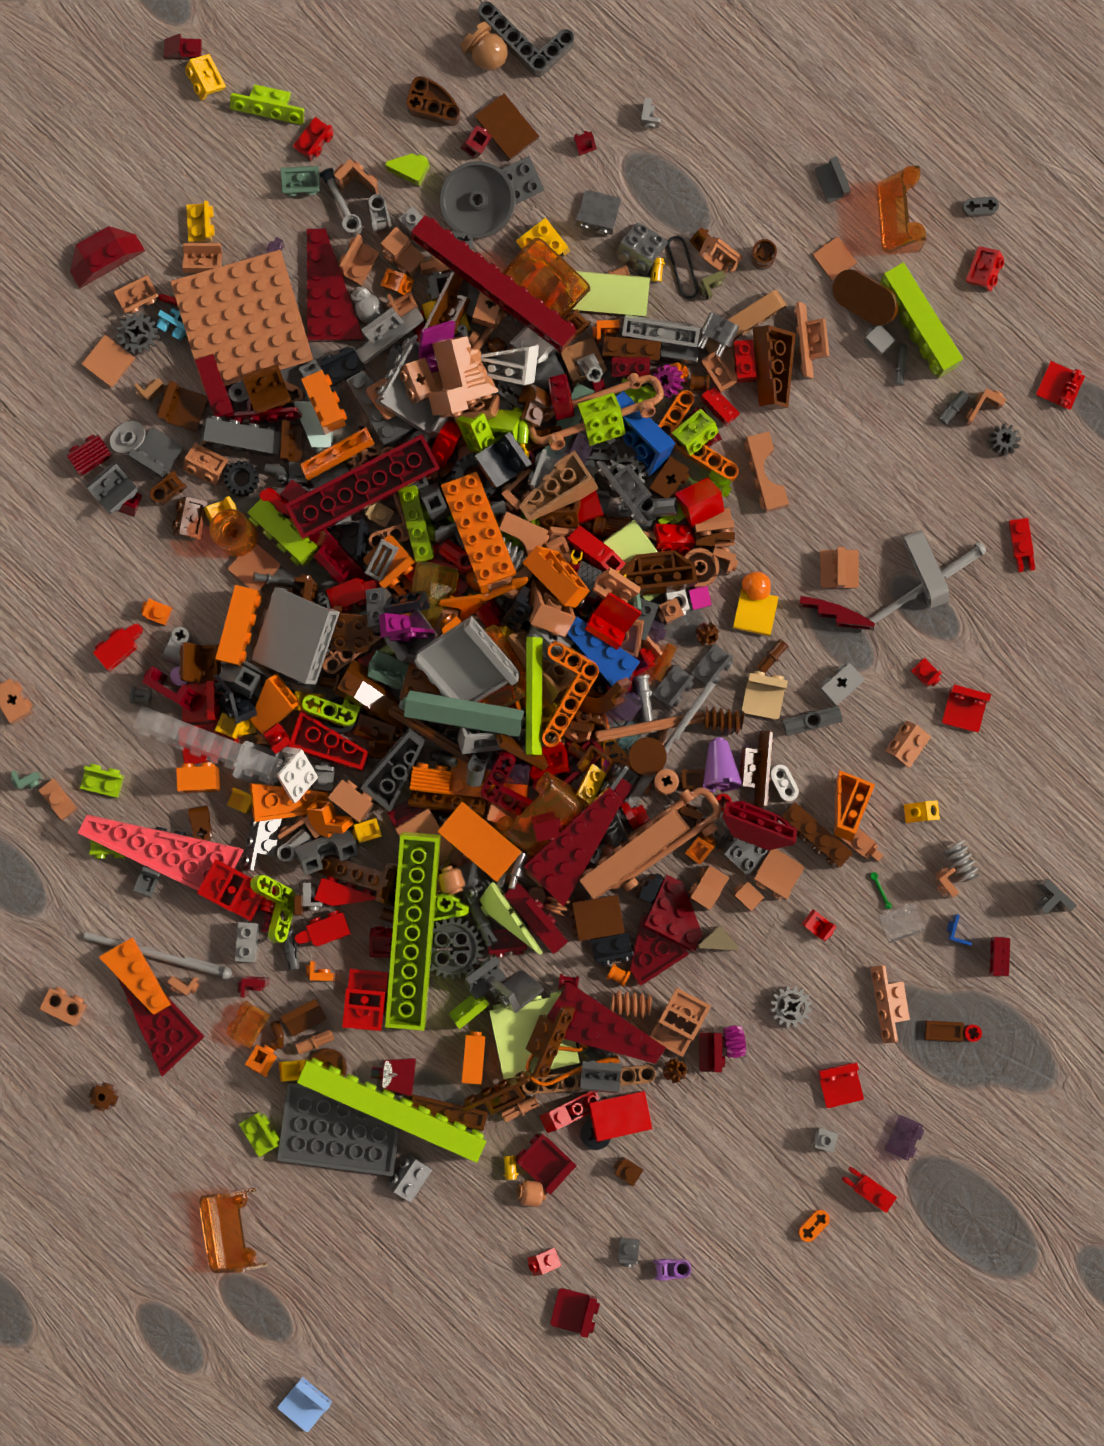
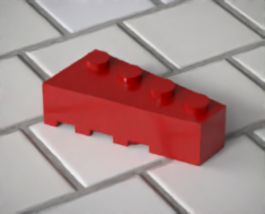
M300 711L289 747L302 749L306 755L364 772L369 756L368 751L303 711Z

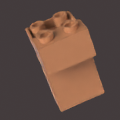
M468 336L449 338L432 343L443 389L428 393L433 416L441 415V418L462 415L461 411L468 409L467 404L475 403L478 399L491 398V394L498 392V388L495 387L492 378L487 376V371L481 362V351L477 348H471Z

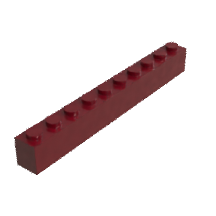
M424 215L411 231V240L560 353L563 352L575 337L577 329H575L573 323L562 319L556 310H550L546 307L540 298H534L528 289L517 285L511 276L501 273L495 264L488 263L484 260L482 254L472 251L463 240L459 241L450 230L439 226V223L434 218Z

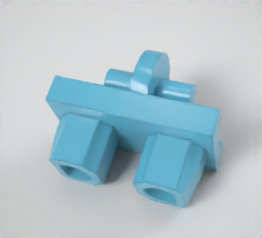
M172 308L170 313L175 315L173 318L160 310L158 313L160 318L156 327L166 332L171 324L176 326L171 336L182 341L187 334L184 324L180 322L182 320L180 311Z

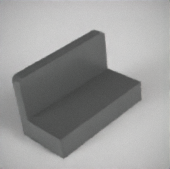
M837 156L830 158L829 163L815 168V173L828 203L849 196L851 189Z
M662 342L659 361L678 362L697 367L699 347Z

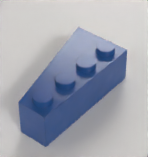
M624 391L616 396L621 409L636 404ZM640 411L623 416L626 433L623 435L624 442L628 447L631 446L637 453L636 459L639 463L643 461L647 467L645 471L650 476L664 467L675 442L650 417L643 418Z

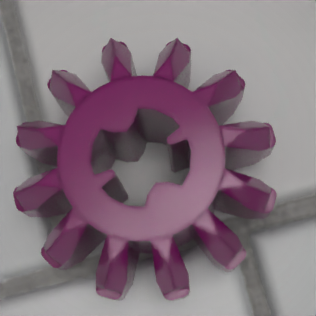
M665 365L664 368H658L659 373H653L660 381L666 397H672V394L678 395L677 389H683L680 385L681 382L685 381L683 378H680L683 373L677 371L678 368L676 366Z
M736 1025L724 1027L723 1037H725L726 1056L729 1058L745 1056L746 1041L743 1028Z

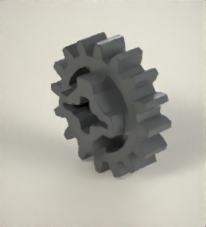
M133 313L132 318L126 315L127 321L121 320L120 322L123 326L117 327V330L121 332V334L117 335L118 339H122L119 342L120 345H125L124 349L126 351L131 349L134 355L136 351H139L142 355L144 349L150 352L149 346H156L153 340L159 339L155 335L159 332L157 328H154L156 323L154 321L150 322V316L144 318L143 313L139 317ZM144 324H146L149 327L150 332L144 330ZM140 330L142 334H138L136 337L134 333H138V331ZM126 335L131 337V344L127 341Z

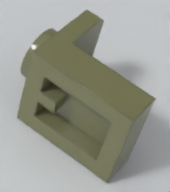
M723 270L701 280L700 291L708 300L713 295L710 287L715 289L723 285L722 282L726 278Z

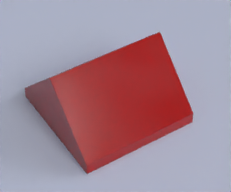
M708 477L674 494L691 528L695 527V524H700L725 511L722 492Z

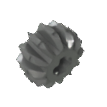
M1003 423L1001 428L997 425L994 427L995 431L989 433L993 438H989L988 442L994 443L990 449L997 448L996 455H999L1002 451L1003 456H1007L1008 452L1013 454L1015 452L1014 448L1018 449L1020 447L1017 442L1021 441V437L1016 436L1019 430L1013 432V425H1010L1007 429L1006 424ZM1006 437L1008 441L1003 443L1001 439Z

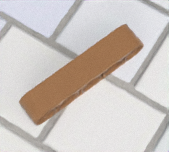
M777 289L728 319V321L739 326L733 341L787 307ZM708 338L705 348L711 354L717 350L720 343Z

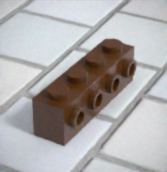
M792 803L781 816L791 826L797 828V837L803 842L808 841L812 845L811 849L818 855L823 854L827 858L826 862L833 868L836 866L838 868L842 867L853 854L849 848L797 803Z

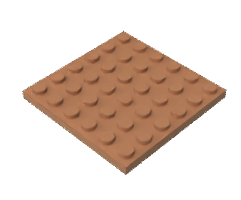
M281 249L171 281L194 360L213 353L225 386L243 380V375L278 364L280 370L313 360ZM199 374V377H200V380H201V384H202L203 390H204V392H206V391H205V388H204V385H203V382H202V379H201V376H200V374Z

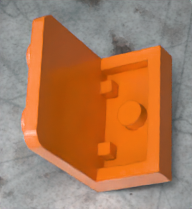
M388 535L384 540L399 547V550L384 579L379 584L382 587H390L392 589L399 583L398 578L404 574L406 576L414 569L412 565L416 561L392 535ZM378 545L364 557L363 560L367 564V566L369 565ZM383 545L371 569L373 572L375 571L387 547L385 545ZM392 549L388 552L377 576H380L393 551Z

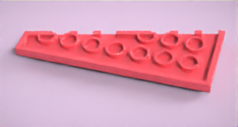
M86 815L78 831V834L197 891L215 859L235 869L244 851L238 847L92 815Z

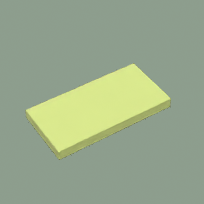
M574 271L571 310L578 309L581 311L646 316L650 277Z
M635 520L603 541L626 563L624 567L637 554L658 552ZM660 594L642 596L645 600L651 601Z

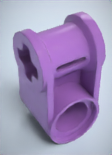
M665 1258L654 1260L657 1274L655 1280L687 1278L691 1273V1264L686 1259ZM679 1264H686L688 1266L687 1272H678L677 1266Z

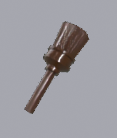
M605 514L579 525L587 527L595 537L609 538L629 524L630 518L608 517Z

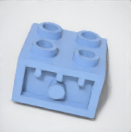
M302 1376L278 1406V1409L305 1432H309L322 1414L328 1410L333 1401Z

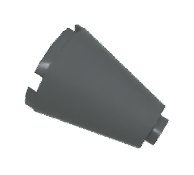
M556 351L550 353L544 362L537 363L534 383H531L547 392L550 391L549 377L561 374L567 375L564 365L562 366L561 362H558L561 359ZM567 375V379H568L569 386H571V385H570V383H571V382H570V379H569V377H568V375ZM516 384L519 388L523 389L524 385Z

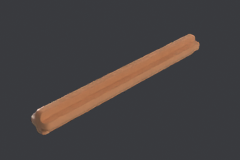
M697 712L688 725L704 722V713ZM685 715L595 732V739L597 742L675 728Z

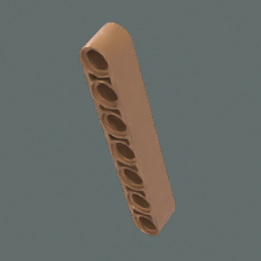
M650 1065L622 1067L620 1086L650 1083L655 1079V1070ZM650 1069L652 1076L649 1079L642 1078V1070ZM626 1070L631 1071L633 1074L630 1081L622 1079V1073ZM581 1072L572 1075L575 1083L571 1087H567L563 1079L557 1082L555 1087L551 1089L537 1084L536 1088L532 1091L527 1090L525 1084L522 1085V1088L527 1094L580 1090ZM565 1073L548 1074L546 1077L535 1079L545 1082L547 1078L555 1079Z

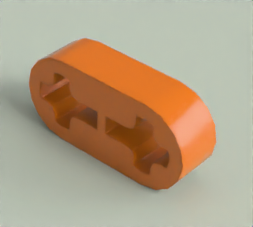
M822 1209L814 1211L798 1230L799 1237L805 1242L813 1241L828 1225L830 1221L829 1214ZM825 1214V1222H819L815 1226L814 1223L817 1221L816 1215ZM811 1226H814L811 1230L812 1236L804 1238L803 1229L806 1228L808 1230Z

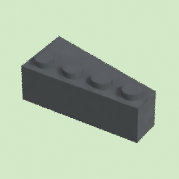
M210 416L202 424L199 445L206 447V443L212 444L215 449L231 447V450L236 452H246V449H248L251 454L277 457L279 455L282 432H278V429L273 427L262 429L257 424L248 423V425H242L237 420L226 422L221 421L220 417Z
M408 728L363 780L360 789L391 812L426 737Z

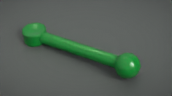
M876 872L871 873L870 878L874 880L877 885V888L885 902L884 907L888 910L891 909L892 904L888 902L885 893L877 879L878 874Z

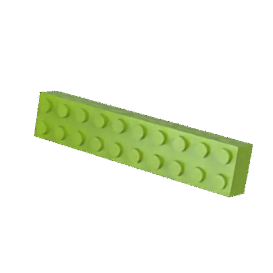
M402 832L400 835L385 1023L387 1028L424 1031L426 1026L441 835Z
M312 1057V1060L307 1059L297 1083L469 1160L478 1162L487 1142L482 1132L472 1129V1132L466 1130L465 1125L455 1121L452 1124L448 1122V1117L439 1113L436 1116L430 1114V1109L421 1105L418 1108L412 1106V1101L401 1097V1100L394 1098V1093L388 1090L378 1091L376 1090V1085L370 1082L360 1083L358 1082L359 1078L348 1073L345 1076L340 1074L341 1070L330 1065L327 1068L322 1066L323 1062Z

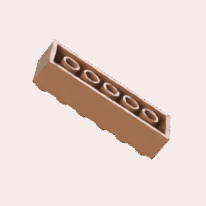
M666 810L659 816L661 818L659 821H652L647 824L642 834H634L628 839L630 843L626 846L621 844L613 850L614 855L611 857L605 856L597 862L598 867L595 869L589 868L582 874L583 878L580 879V882L593 899L599 898L690 829L677 810Z

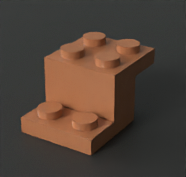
M676 987L650 1037L668 1050L683 1057L690 1042L694 1040L711 1005Z

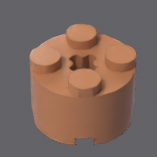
M703 548L693 549L688 552L684 557L693 562L696 567L700 565L701 568H704L701 573H698V570H696L697 584L690 588L709 587L714 583L719 573L718 559L710 551Z

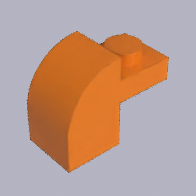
M316 800L306 809L310 824L314 830L326 838H330L335 832L337 834L346 832L353 824L352 817L336 815L333 802Z

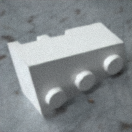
M539 345L481 354V362L487 371V376H490L492 379L522 385L534 383Z

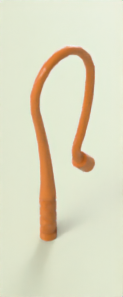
M580 1043L581 1046L579 1048L559 1046L558 1050L580 1052L587 1048L588 1045ZM532 1053L527 1060L526 1071L530 1070V1063L534 1057ZM616 1055L595 1062L620 1063L619 1056ZM582 1066L549 1082L538 1081L533 1076H531V1081L540 1086L553 1085L569 1076L582 1072Z

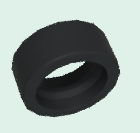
M336 697L329 701L343 705L345 699L343 697ZM326 706L323 710L325 715L329 716L330 710L333 707ZM359 712L355 723L349 727H337L330 721L322 720L325 726L338 734H346L356 727Z

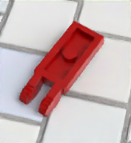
M1029 519L1009 520L1014 559H1016L1018 573L1024 570L1023 557H1027L1028 567L1030 571H1034V550Z

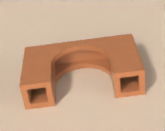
M504 511L498 524L500 531L517 538L522 543L525 556H528L536 546H545L549 539V535H547L548 530ZM522 563L516 571V575L488 585V589L494 590L510 583L511 579L528 577V581H530L533 573ZM522 587L519 590L513 589L502 595L514 600Z

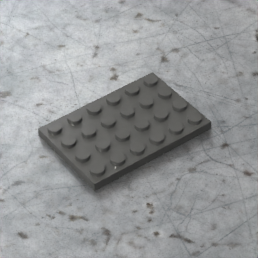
M288 1083L277 1161L393 1176L400 1128L301 1084Z

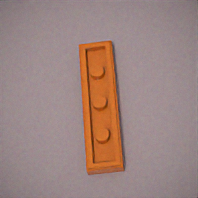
M365 427L299 465L309 481L375 443Z

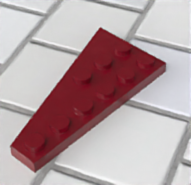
M307 229L308 342L365 341L326 229Z
M610 786L560 830L559 837L547 842L524 864V867L563 907L623 802Z
M117 977L144 1039L150 1048L153 1059L163 1077L206 1036L168 996L167 998L171 1005L153 1015Z
M571 983L567 984L547 1014L550 1019L555 1021L561 1007H573L575 1009L573 1019L569 1023L564 1039L653 1064L657 1063L666 1049L665 1046Z

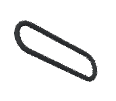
M673 236L668 240L667 248L679 291L684 298L691 299L697 295L698 285L688 249L682 237ZM673 239H680L685 249L695 285V293L691 296L685 295L682 291L670 248V242Z

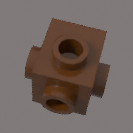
M103 1082L102 1084H97L96 1087H92L89 1098H91L90 1103L94 1105V1109L104 1112L105 1109L109 1110L112 1106L115 1107L119 1096H117L118 1090L113 1088L114 1085ZM100 1094L105 1095L104 1101L99 1099Z

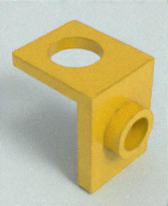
M938 801L904 804L906 823L940 820ZM931 806L934 808V815L931 813Z

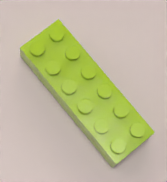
M903 262L884 273L880 284L894 292L896 302L898 303L900 323L903 327H907L910 332V339L919 346V353L923 359H927L930 364L929 369L931 373L939 379L956 369L963 361V357L905 263Z

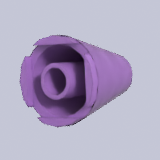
M720 737L712 739L708 746L703 787L711 792H716L715 789H722V792L739 789L741 779L728 741Z

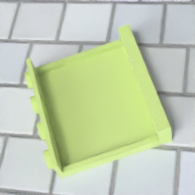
M561 991L549 993L550 997L542 999V995L537 996L516 1013L503 1004L493 1005V1009L489 1010L503 1079L512 1078L521 1071L526 1072V1063L531 1055L526 1050V1046L540 1015L547 1016L561 995ZM563 1039L560 1046L577 1048L574 1041ZM558 1050L551 1069L580 1063L578 1052ZM536 1056L533 1057L530 1063L532 1073L538 1061Z

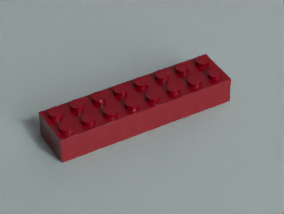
M421 434L284 504V507L303 541L438 472L440 467Z

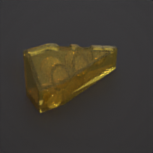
M417 560L412 593L425 590L430 608L421 610V613L434 629L438 617L446 607L440 606V600L449 599L451 594L453 595L457 585L459 569Z

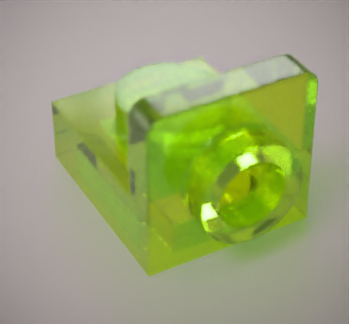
M712 470L708 478L718 488L723 489L721 491L722 498L723 496L727 498L732 490L730 487L732 481Z

